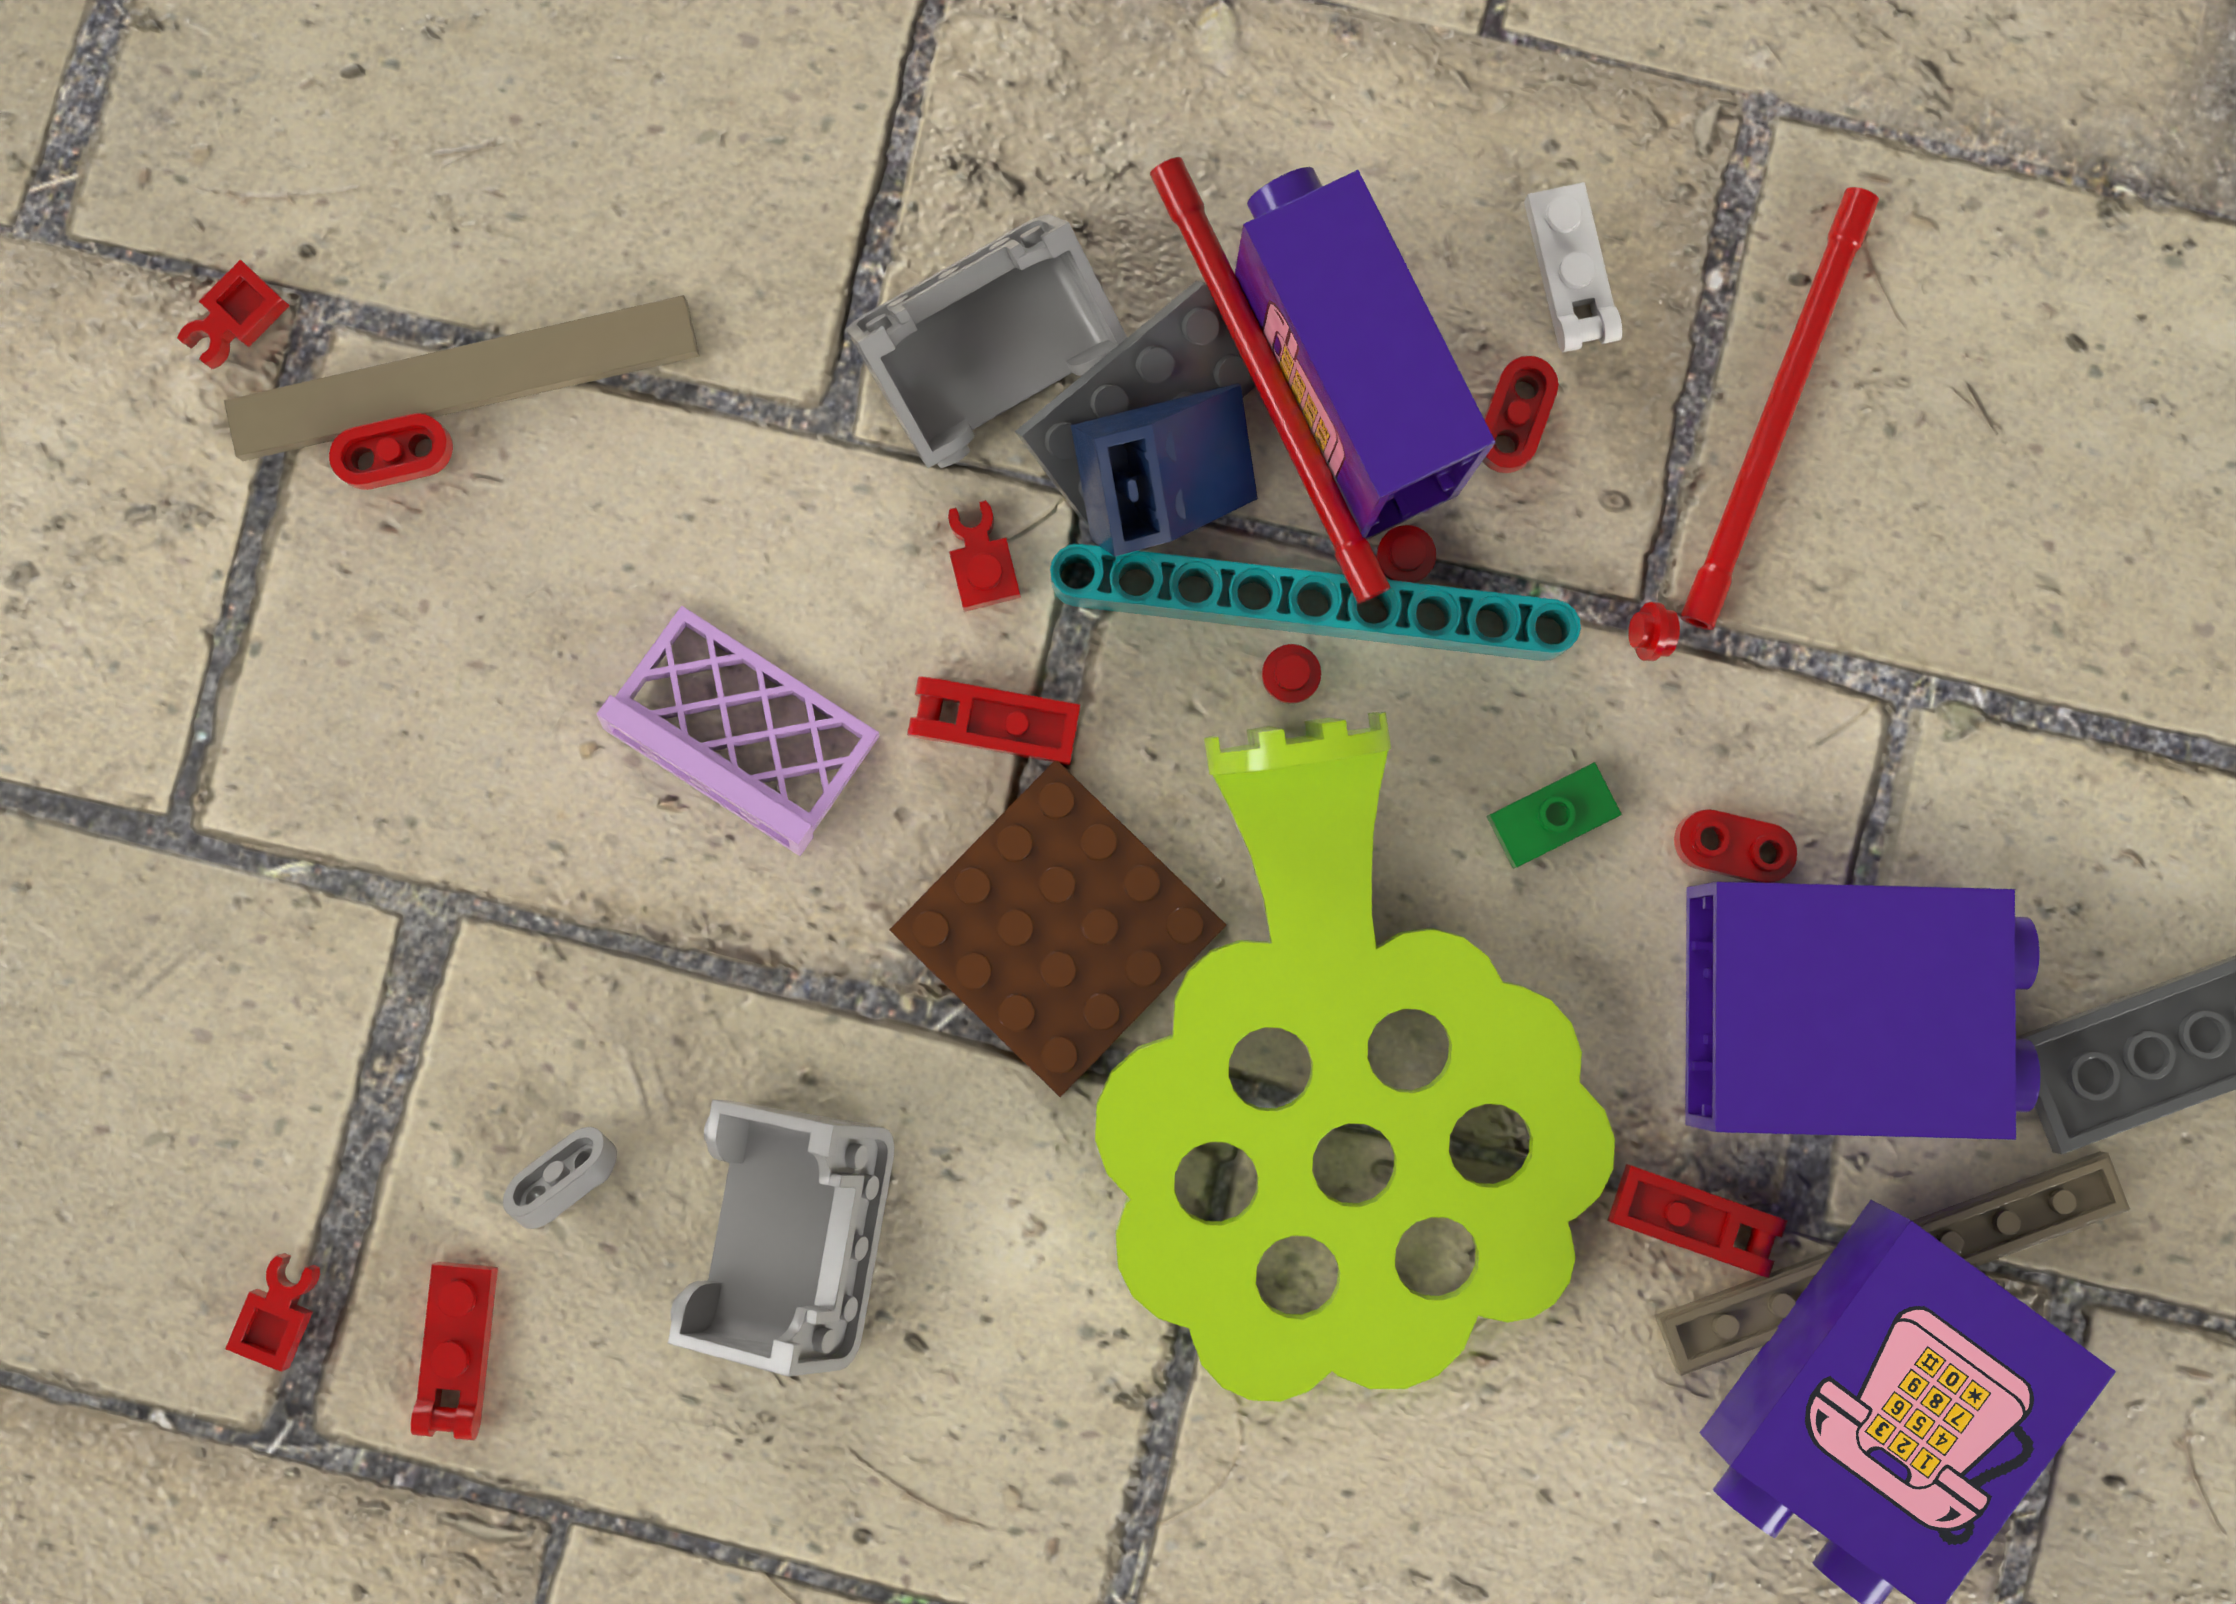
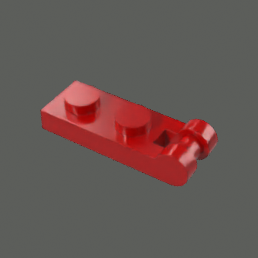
M918 677L915 695L919 696L920 700L917 716L910 717L908 736L1050 762L1056 761L1061 764H1071L1081 704L931 677ZM943 701L959 703L956 724L940 721Z
M1629 1164L1625 1165L1607 1221L1766 1278L1770 1277L1775 1262L1769 1259L1776 1236L1783 1237L1788 1222L1782 1218ZM1740 1224L1752 1227L1745 1250L1733 1246Z
M436 1262L431 1265L417 1400L411 1416L412 1435L433 1437L436 1431L453 1432L455 1439L475 1441L482 1419L498 1267ZM442 1389L460 1391L457 1408L441 1407Z

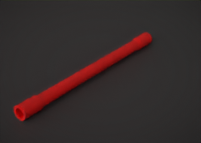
M1174 157L1160 163L1150 172L1153 183L1171 220L1179 227L1334 546L1336 560L1357 603H1363L1384 593L1391 587L1368 540L1362 536L1205 214L1203 200L1181 157Z
M1850 187L1845 190L1827 236L1825 252L1705 562L1696 574L1682 610L1680 619L1697 628L1714 630L1732 584V573L1852 261L1856 252L1863 244L1878 205V196L1869 190Z

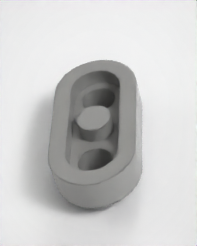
M584 1127L574 1131L512 1179L504 1193V1210L527 1229L539 1228L552 1222L563 1211L609 1178L617 1159L615 1145L597 1128Z

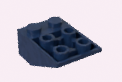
M1238 383L1071 425L1091 541L1113 556L1171 542L1258 499L1241 385Z

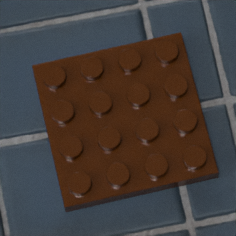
M1053 761L889 931L1037 1076L1061 1097L1227 924L1060 762Z

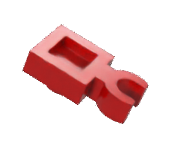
M239 260L199 300L210 314L204 320H194L184 325L177 339L192 349L199 340L209 337L210 346L202 353L199 360L211 369H215L227 360L230 353V342L235 337L250 347L290 305L248 265Z
M986 500L979 502L982 520L976 527L969 528L962 525L957 508L949 509L948 514L953 534L965 543V548L949 551L964 612L1021 598L1007 538L989 541L988 536L994 527V516L991 506Z
M286 1253L275 1256L268 1264L266 1270V1282L269 1287L268 1293L260 1289L249 1291L225 1348L228 1351L280 1372L290 1368L313 1313L312 1310L297 1305L301 1295L308 1293L315 1287L320 1276V1267L311 1265L304 1268L297 1284L290 1282L286 1277L285 1270L291 1255Z

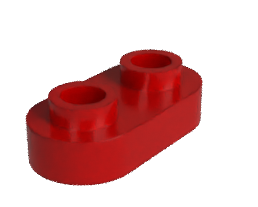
M1536 356L1518 357L1504 368L1497 380L1484 420L1495 442L1499 436H1508L1515 443V451L1503 453L1497 448L1496 443L1493 445L1482 462L1496 472L1512 473L1522 469L1537 451L1557 396L1559 385L1555 370L1542 358ZM1519 382L1529 383L1534 389V397L1531 399L1521 398L1516 392L1515 385Z
M414 413L344 430L334 439L330 447L329 461L332 470L341 480L354 488L369 490L431 476L440 472L451 459L453 443L447 429L437 420L426 414ZM424 439H430L432 442L431 451L425 456H416L415 449L417 444ZM373 452L374 462L371 467L360 470L358 467L359 458L364 453Z
M1707 809L1689 814L1679 823L1674 835L1676 852L1680 859L1688 866L1753 883L1779 881L1790 874L1797 861L1796 843L1791 834L1781 826L1717 810ZM1705 828L1714 830L1718 836V844L1713 850L1706 849L1701 843V833ZM1764 842L1772 844L1776 850V858L1771 864L1765 863L1759 855L1760 846Z

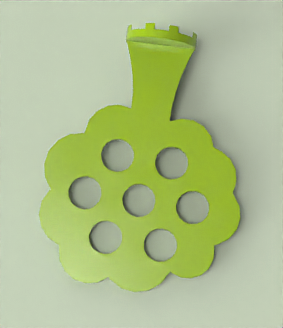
M1386 712L1368 713L1370 728L1347 730L1346 720L1323 718L1304 721L1306 736L1286 739L1284 729L1267 726L1247 729V745L1220 749L1219 737L1213 735L1204 738L1209 775L1213 776L1250 854L1264 901L1270 941L1238 940L1210 950L1187 971L1174 998L1172 1035L1138 1046L1111 1071L1096 1105L1095 1142L1107 1175L1128 1196L1115 1233L1118 1269L1132 1297L1158 1319L1189 1328L1199 1360L1206 1371L1222 1388L1252 1401L1281 1402L1307 1393L1332 1371L1337 1376L1368 1389H1407L1440 1375L1464 1351L1478 1316L1509 1323L1534 1318L1557 1302L1571 1280L1576 1256L1568 1222L1577 1218L1601 1196L1613 1171L1615 1137L1606 1111L1580 1083L1582 1051L1571 1021L1552 1000L1522 985L1502 981L1490 958L1461 935L1435 928L1399 932L1376 946L1372 918V857L1379 793L1388 750L1391 749ZM1402 1009L1422 1010L1435 1016L1444 1026L1449 1040L1448 1060L1441 1074L1428 1085L1414 1090L1396 1089L1381 1082L1373 1073L1368 1060V1040L1375 1026L1388 1014ZM1265 1027L1282 1028L1297 1035L1306 1045L1311 1058L1310 1078L1304 1091L1291 1103L1277 1108L1257 1107L1244 1101L1233 1089L1229 1078V1059L1236 1044L1248 1033ZM1484 1104L1503 1105L1516 1111L1525 1121L1530 1136L1529 1153L1522 1167L1510 1178L1494 1184L1476 1183L1462 1176L1454 1167L1449 1153L1450 1134L1457 1120L1468 1110ZM1348 1123L1366 1124L1380 1131L1390 1142L1394 1154L1393 1173L1387 1186L1374 1198L1360 1203L1340 1202L1326 1195L1317 1185L1312 1172L1313 1155L1320 1140L1332 1129ZM1209 1142L1229 1143L1243 1150L1253 1161L1257 1172L1256 1192L1250 1204L1237 1216L1224 1221H1205L1190 1214L1179 1202L1174 1189L1175 1173L1182 1158L1193 1148ZM1430 1217L1449 1218L1463 1225L1471 1234L1476 1247L1475 1265L1468 1280L1455 1291L1441 1296L1423 1295L1408 1288L1399 1278L1395 1267L1396 1247L1403 1233L1416 1222ZM1290 1236L1310 1237L1323 1243L1332 1252L1338 1265L1337 1284L1331 1297L1318 1309L1304 1314H1286L1271 1307L1260 1295L1256 1284L1257 1266L1264 1252L1276 1241Z

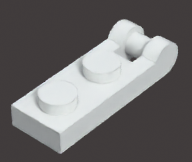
M1585 182L1528 194L1524 201L1560 351L1563 353L1581 349L1582 342L1599 339L1601 344L1621 340V318L1617 308L1614 306ZM1590 304L1592 317L1578 319L1574 314L1573 307Z

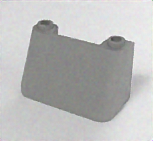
M1050 214L1037 217L1013 229L864 314L851 323L846 330L927 468L938 464L940 468H944L960 461L970 452L967 444L975 437L973 432L975 428L1071 373L1082 376L1127 338L1069 222Z
M712 1100L710 1116L704 1127V1139L707 1143L708 1152L714 1159L729 1163L709 1278L707 1281H696L689 1284L675 1298L671 1308L672 1323L668 1344L788 1377L842 1370L854 1360L862 1339L894 1159L893 1136L885 1128L858 1122L736 1101Z

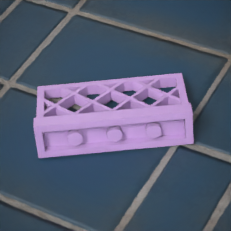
M683 606L676 612L615 697L610 695L597 712V717L605 731L799 856L807 848L813 839V832L879 738L878 731ZM685 627H688L707 640L709 659L675 665L672 645ZM714 645L730 655L717 657ZM666 655L668 666L656 668ZM744 663L756 671L759 685L758 691L724 697L719 668ZM712 669L718 698L683 704L677 676ZM671 677L676 706L649 710L634 700V697L646 681ZM764 677L779 687L766 689ZM793 695L805 703L809 722L774 729L769 699ZM762 701L767 730L732 737L727 707ZM813 708L828 717V719L815 721ZM720 709L726 738L700 743L689 736L685 715ZM678 717L680 729L665 719ZM843 727L860 738L849 756L823 760L818 731ZM811 733L817 762L782 769L776 739ZM770 740L775 770L750 775L738 767L734 747ZM728 748L730 761L714 751ZM839 769L828 785L826 771ZM819 772L823 794L810 812L788 800L784 779ZM778 780L780 794L764 783Z

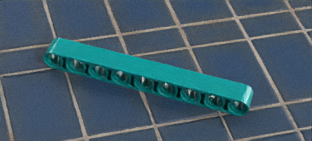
M1073 544L1060 549L1053 557L1050 566L1052 588L1056 596L1065 604L1081 608L1535 661H1548L1560 656L1573 646L1578 640L1581 631L1580 618L1576 610L1568 603L1557 599L1387 580L1391 588L1374 597L1384 604L1387 614L1386 619L1381 623L1371 624L1365 622L1359 616L1357 601L1345 576L1342 574L1145 551H1134L1113 556L1100 546ZM1072 563H1083L1092 569L1094 577L1088 586L1082 589H1073L1062 582L1060 578L1062 571ZM1135 569L1145 571L1151 577L1153 586L1147 593L1141 596L1129 595L1122 590L1119 584L1120 578L1124 573ZM1191 576L1201 577L1208 582L1211 588V595L1201 603L1189 602L1181 596L1178 589L1179 584ZM1247 583L1262 585L1269 594L1270 603L1259 610L1246 608L1238 598V590ZM1305 590L1320 592L1328 602L1327 613L1318 617L1306 615L1298 606L1297 596ZM1430 603L1440 608L1445 617L1444 627L1440 630L1431 631L1421 626L1416 616L1417 606ZM1482 610L1495 612L1503 622L1502 635L1491 638L1482 634L1476 625L1477 612ZM1548 617L1558 623L1562 633L1559 644L1550 645L1544 643L1538 637L1535 629L1537 618Z

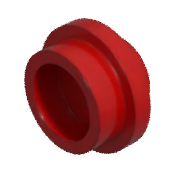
M1401 525L1392 528L1383 536L1378 545L1376 557L1384 575L1389 580L1417 583L1427 577L1433 569L1436 561V547L1429 534L1421 528L1412 525Z
M1647 602L1639 612L1633 615L1628 630L1629 643L1635 648L1637 656L1643 661H1656L1660 656L1669 657L1675 651L1678 644L1680 622L1674 610L1666 609L1659 602Z
M1297 644L1282 645L1273 650L1266 658L1262 668V681L1265 689L1274 699L1287 704L1300 703L1310 698L1317 690L1321 681V666L1317 657L1306 647Z

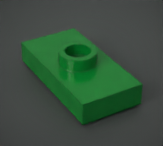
M1593 762L1486 817L1512 868L1515 869L1621 816L1622 813L1596 763Z

